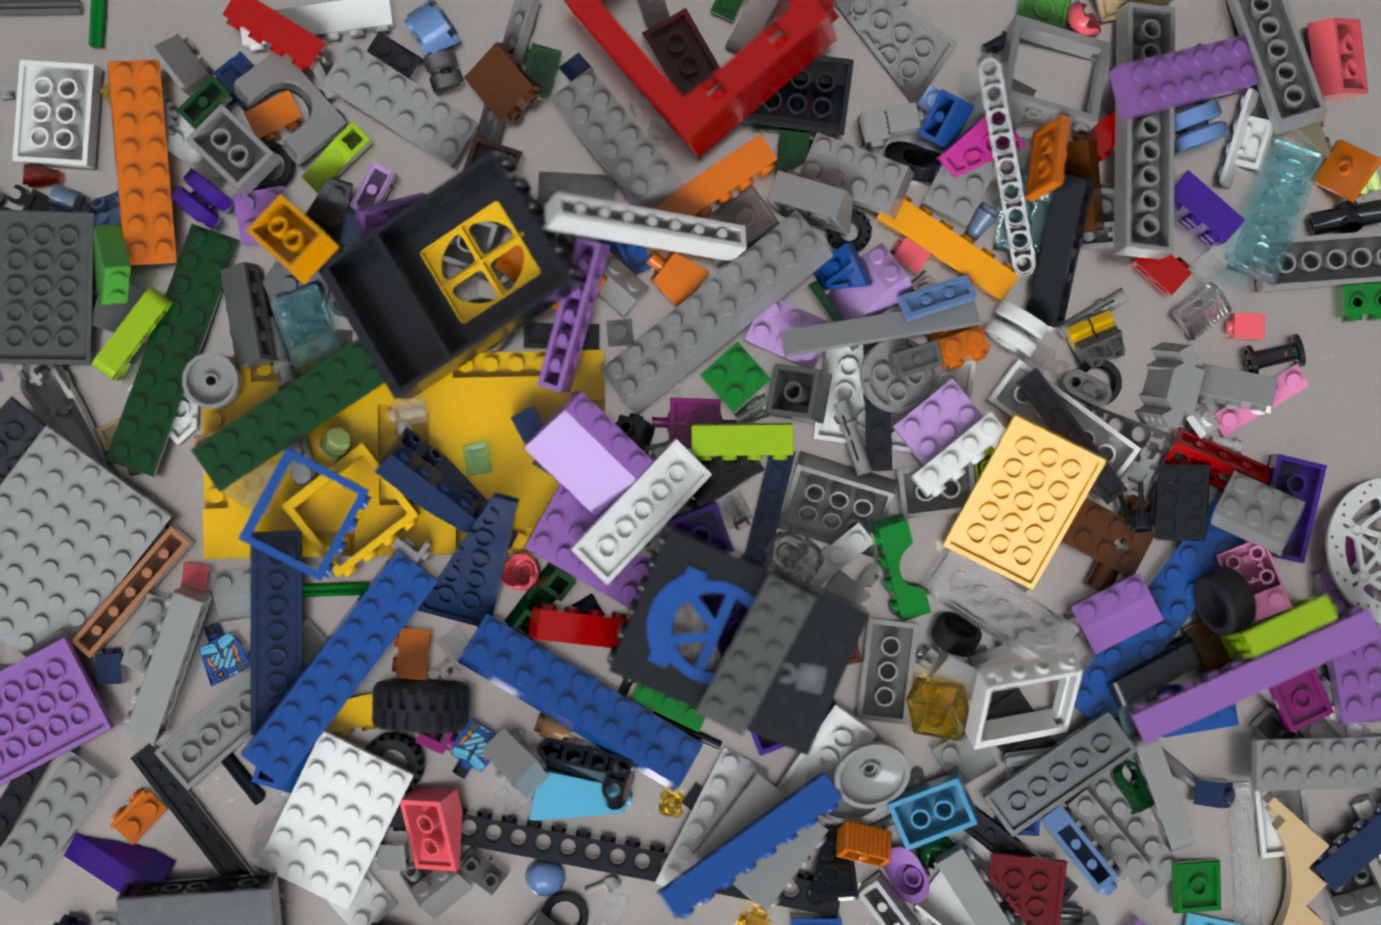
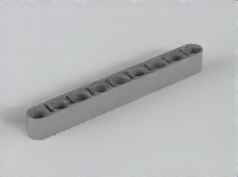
M984 53L977 60V71L1009 251L1014 271L1021 276H1027L1035 270L1036 262L1002 67L995 54ZM988 61L996 64L995 69L991 72H986L982 69L983 65ZM990 87H999L1000 92L997 96L991 97L987 95V90ZM996 111H1001L1005 114L1004 118L1000 121H993L991 116ZM1000 136L1009 138L1008 143L1003 146L997 145L995 141ZM1009 160L1013 162L1012 167L1008 170L1000 168L1003 161ZM1009 185L1017 186V190L1013 194H1006L1004 190ZM1013 209L1022 211L1021 215L1017 218L1008 216L1009 212ZM1018 233L1026 235L1025 239L1021 242L1013 241V237ZM1022 257L1030 259L1029 263L1025 266L1017 264V261Z

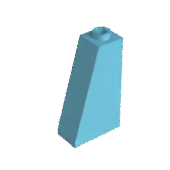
M544 769L549 777L535 790L529 820L538 821L623 814L625 807L630 808L633 793L629 794L624 807L612 810L605 804L601 791L603 783ZM612 792L609 796L615 797L620 792Z

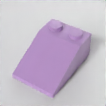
M882 242L860 257L873 285L868 287L832 289L827 296L843 319L850 320L880 315L898 303V296L913 292L915 289L907 273Z

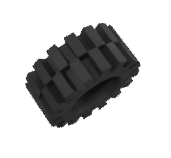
M855 208L852 209L851 222L855 223L859 229L857 238L852 241L844 240L839 232L826 229V237L832 248L834 247L837 250L846 242H853L857 252L865 248L872 236V226L865 213Z

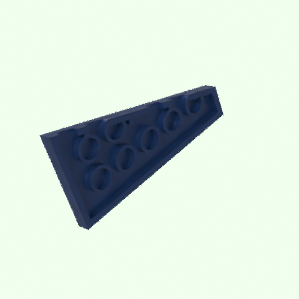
M494 492L438 576L437 584L418 607L417 611L477 627L486 614L494 617L519 498Z

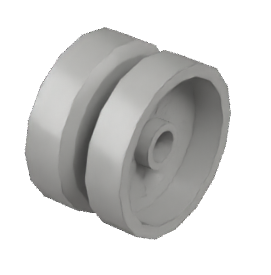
M204 353L195 356L187 364L183 372L182 386L186 396L194 404L202 408L221 409L230 406L238 399L243 386V376L240 368L237 367L232 359L218 353ZM210 377H215L216 383L213 386L211 383H208Z

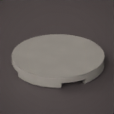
M906 338L875 343L866 352L860 367V382L866 397L877 408L891 413L907 412L916 408L929 395L932 388L931 369L896 379L889 358V354L918 346L919 344Z

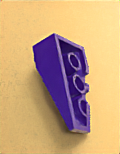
M78 833L75 834L64 854V857L119 893L124 883L166 880L177 861L156 848L142 847L125 842L121 843Z

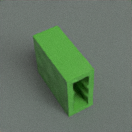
M120 224L95 225L93 270L101 304L127 303L131 266Z

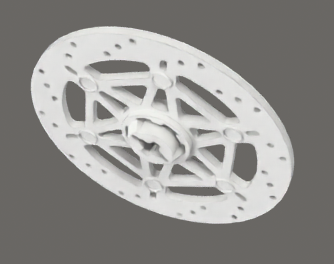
M1377 478L1356 486L1337 504L1327 527L1325 548L1331 576L1342 596L1351 606L1357 605L1370 609L1375 622L1381 624V603L1370 597L1363 590L1367 584L1381 590V583L1376 581V578L1381 576V569L1372 574L1368 573L1376 561L1381 567V532L1368 529V525L1381 516V478ZM1373 499L1379 500L1380 509L1360 525L1353 522V516L1364 504ZM1363 534L1375 537L1377 539L1375 545L1365 539ZM1346 536L1354 541L1358 572L1354 575L1351 573L1347 563L1345 552ZM1361 544L1373 552V556L1366 564H1364Z

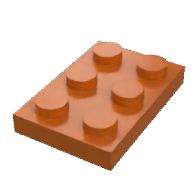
M1061 114L1033 132L1024 199L1034 202L1062 185L1065 177L1063 173L1064 164L1068 154L1066 149L1070 136V117Z

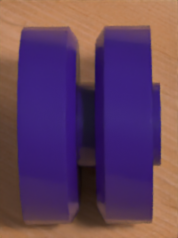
M190 168L183 179L193 189L192 193L183 186L177 185L171 192L170 197L181 205L180 208L197 222L201 221L211 230H214L221 219L211 207L215 206L221 212L228 213L234 205V201L197 171Z

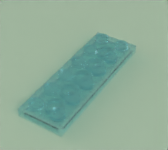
M1276 139L1226 269L1275 286L1324 155Z

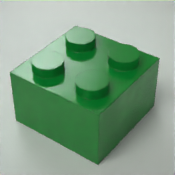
M738 341L700 374V377L732 413L771 380Z

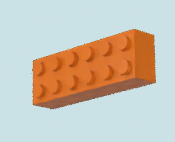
M759 134L686 183L654 210L705 218L712 213L713 206L719 204L721 207L732 200V193L738 189L741 193L754 185L755 181L753 179L759 175L763 179L775 171L776 167L774 165H776L777 158L762 135Z

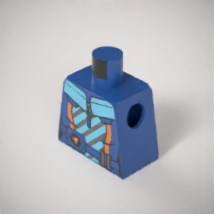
M216 622L202 629L209 643L199 647V652L211 687L250 667V651L234 631L222 635Z
M469 715V724L466 729L459 732L451 752L454 757L459 759L452 772L463 779L467 777L471 768L482 772L491 762L482 751V748L498 732Z

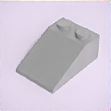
M941 651L928 677L933 680L931 685L944 692L946 688L955 691L954 697L967 703L969 699L972 700L978 669Z

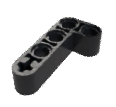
M1185 635L1170 641L1167 645V650L1109 680L1106 686L1117 707L1128 705L1201 666L1204 660L1193 638Z
M545 739L540 742L538 753L541 761L546 765L545 768L603 783L601 791L606 806L612 810H618L625 806L635 778L631 761L627 757L555 739ZM572 758H580L577 762H569ZM598 763L603 764L600 768H593ZM621 769L627 770L624 774H617ZM612 792H620L615 797L609 796Z

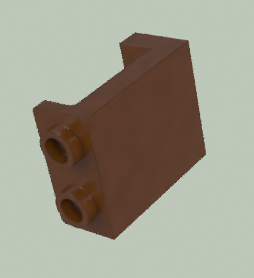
M496 42L464 78L500 122H515L522 117L523 110L528 105L537 101L540 97L539 93L544 87L540 83H534L512 57L511 54L514 50L508 43Z

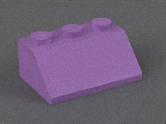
M1140 573L1071 607L1095 655L1163 621L1157 605Z

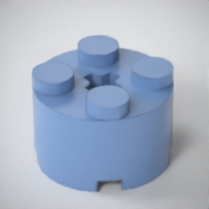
M435 0L426 1L407 14L408 18L404 20L408 29L420 37L421 40L418 41V44L425 54H434L437 51L448 49L461 40L459 36L455 35L458 32L443 9L438 10L436 7L437 2Z

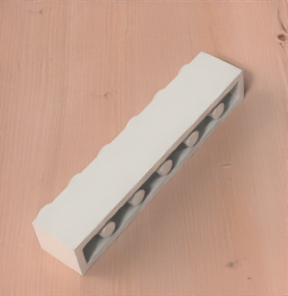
M340 0L274 10L318 38H325V41L340 39L339 35L349 34L350 37H361L365 35L364 32L373 30L375 34L378 32L387 33L390 32L389 28L395 27L391 0ZM243 28L240 29L242 45L246 49L250 48L251 52L265 50V46H269L264 41H262L261 45L247 37L249 35L248 31Z

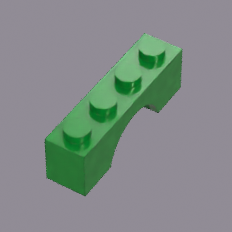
M897 514L873 522L874 531L871 532V537L874 545L879 548L880 554L877 555V560L880 568L885 571L886 578H883V583L886 591L891 594L892 600L889 601V606L892 614L897 615L904 622L931 613L926 590L918 582L904 580L900 573L901 557L906 549L913 544L908 520L901 514Z

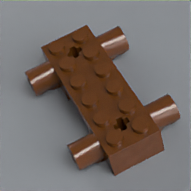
M1134 494L1131 495L1127 502L1130 515H1133L1134 510L1139 509L1138 496ZM1085 498L1061 542L1097 561L1086 584L1102 592L1113 586L1119 573L1127 578L1135 575L1155 537V533H1132L1131 528L1126 527V518L1123 512L1120 516ZM1144 500V507L1148 510L1149 514L1151 503ZM1122 538L1124 548L1117 551L1118 546L1114 543Z

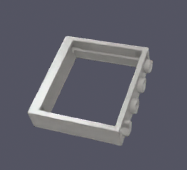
M1016 15L1008 25L1001 62L1009 111L1026 114L1029 118H1040L1049 122L1064 114L1071 118L1070 128L1077 132L1080 130L1089 133L1098 123L1111 43ZM1020 38L1095 61L1087 113L1011 90ZM997 87L996 96H997V95L999 94V92H1000V88H999V87Z

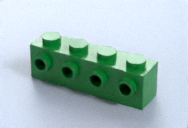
M1381 283L1337 287L1339 317H1347V321L1363 320L1362 316L1372 315V320L1381 319Z

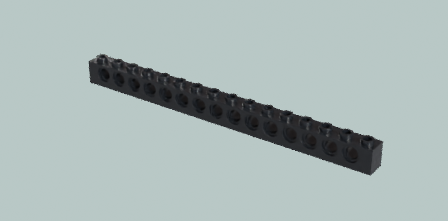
M461 806L463 812L462 845L653 882L656 881L662 870L660 862L668 858L671 852L665 850L666 846L651 843L649 847L640 845L641 841L626 838V841L623 842L616 840V836L610 834H601V837L592 836L591 831L577 829L576 832L566 831L567 827L563 825L552 824L550 828L541 826V821L527 819V823L517 821L515 816L503 814L502 818L493 817L490 811L478 810L477 813L468 812L467 807ZM472 820L476 824V830L472 833L466 832L463 829V822ZM490 825H497L501 829V835L491 837L487 832V828ZM522 830L526 834V839L522 842H516L512 838V832ZM542 834L549 836L551 840L550 845L546 847L540 846L537 843V837ZM566 839L574 841L576 847L573 851L567 852L563 850L561 843ZM590 844H596L600 848V853L597 856H590L586 852V847ZM614 849H621L625 853V857L621 861H615L611 858V852ZM642 853L648 855L650 858L649 863L645 866L638 865L635 861L637 855ZM799 872L798 875H794L796 877L794 883L798 886L797 891L794 894H787L783 889L779 895L781 899L777 906L834 917L838 916L840 901L808 903V893L814 876L811 873ZM734 885L725 889L720 887L714 892L715 894L751 900Z

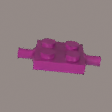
M670 397L668 416L652 417V421L662 422L652 423L654 427L667 428L669 444L674 439H677L685 448L692 449V424L738 423V420H723L720 412L721 399Z

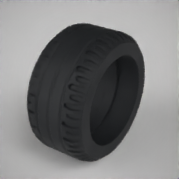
M1220 566L1203 573L1196 579L1193 589L1195 607L1200 618L1210 630L1221 636H1230L1248 628L1254 622L1256 616L1255 596L1251 586L1240 572L1228 566Z

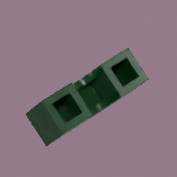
M548 562L540 573L537 582L526 591L504 621L510 628L533 640V638L528 637L532 607L541 608L542 603L552 604L555 600L562 602L576 581L565 571Z

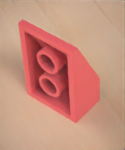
M415 787L403 796L400 802L416 869L457 872L460 866L463 813L457 789Z

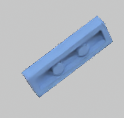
M963 275L900 295L897 302L906 322L975 301L977 294L968 275Z

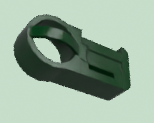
M1131 761L1118 764L1113 770V777L1120 791H1124L1132 809L1130 814L1134 815L1153 807V800L1142 778L1139 767ZM1123 767L1130 770L1132 775L1131 783L1127 782L1123 776Z

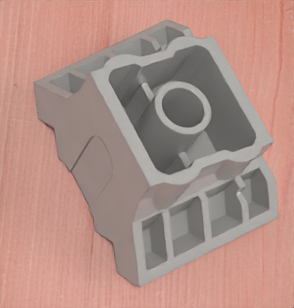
M1162 342L1150 349L1156 360L1146 365L1148 372L1142 393L1138 394L1144 406L1134 412L1143 424L1170 428L1180 422L1183 416H1192L1195 412L1205 370L1204 367L1196 365L1198 356L1191 345Z

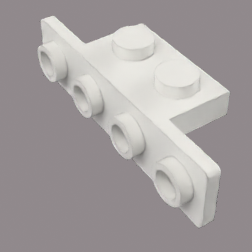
M1249 87L1247 93L1242 96L1240 103L1241 113L1239 118L1237 117L1234 121V135L1232 141L1228 142L1225 151L1226 161L1219 169V184L1227 189L1231 187L1237 166L1261 171L1273 134L1270 120L1253 116L1259 98V93L1254 88Z

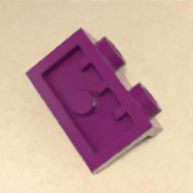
M448 732L444 739L441 737L443 733H419L415 743L443 755L446 750L451 751L458 735L454 734L455 732Z

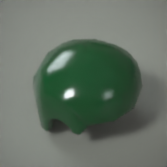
M945 836L921 845L918 850L921 864L925 868L935 869L933 865L936 862L935 857L955 846L956 842Z

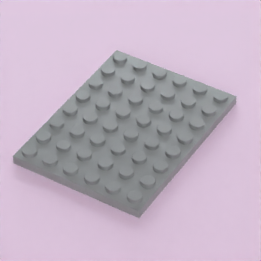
M48 424L0 485V639L25 657L67 636L71 642L110 597L172 517L170 513Z

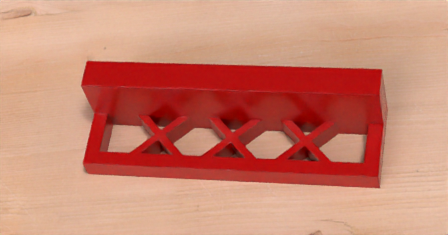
M1181 427L1175 432L1173 445L1163 461L1165 464L1196 465L1205 463L1210 465V484L1224 490L1229 481L1220 479L1219 474L1227 473L1233 475L1234 471H1237L1267 485L1271 468L1204 437L1200 439L1197 434ZM1178 451L1186 455L1188 459L1180 461L1173 458V456Z

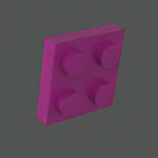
M1315 668L1268 688L1287 733L1296 731L1334 713Z

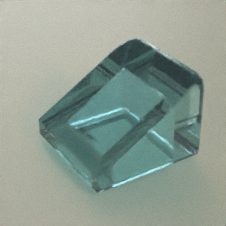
M487 442L463 446V456L468 476L493 472Z

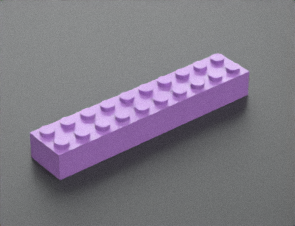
M1357 605L1343 611L1344 616L1256 657H1251L1244 661L1240 660V658L1226 663L1227 668L1222 671L1217 669L1210 670L1202 674L1204 679L1200 681L1188 680L1179 685L1180 690L1173 693L1170 690H1166L1157 694V700L1151 703L1144 700L1133 705L1134 710L1129 713L1142 741L1145 744L1381 638V633L1370 609Z

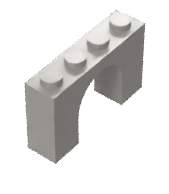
M272 53L234 82L232 91L247 109L269 93L278 90H289L297 94L305 102L309 112L308 121L285 138L282 145L283 150L299 166L337 137L345 129L347 122L344 114L330 104L324 92L315 87L310 75L291 64L292 58L285 54L281 58Z

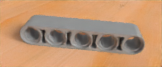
M1140 735L1131 738L1130 741L1137 749L1135 753L1137 762L1153 800V807L1170 851L1173 852L1194 844L1195 839L1159 738L1146 744L1142 741Z

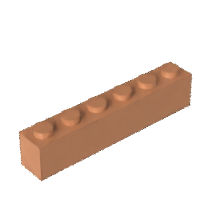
M170 526L71 642L89 658L95 657L145 600L147 593L153 591L192 546L194 541L177 526Z

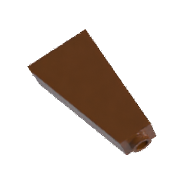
M1088 135L1072 136L1073 141L1067 142L1066 151L1068 154L1064 164V171L1095 178L1084 232L1105 230L1097 139L1088 140Z

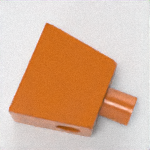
M653 251L646 260V263L656 270L650 280L675 308L689 298L710 273L707 269L672 251L666 258Z

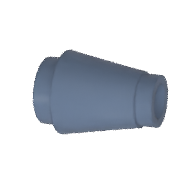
M982 201L980 206H977L965 233L978 240L997 220L996 217L999 212Z

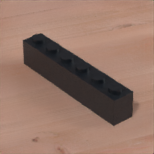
M1070 171L1063 172L1065 175L1064 181L1061 186L1054 189L1053 198L1047 208L1049 217L1047 225H1045L1042 231L1043 246L1037 255L1038 269L1031 284L1033 293L1026 307L1028 313L1041 320L1047 326L1054 328L1064 325L1095 182L1093 177Z

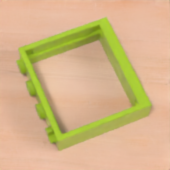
M1327 595L1299 599L1291 603L1292 608L1256 621L1248 628L1230 636H1220L1230 659L1256 657L1338 619L1336 615L1337 607L1333 605L1331 598H1328Z

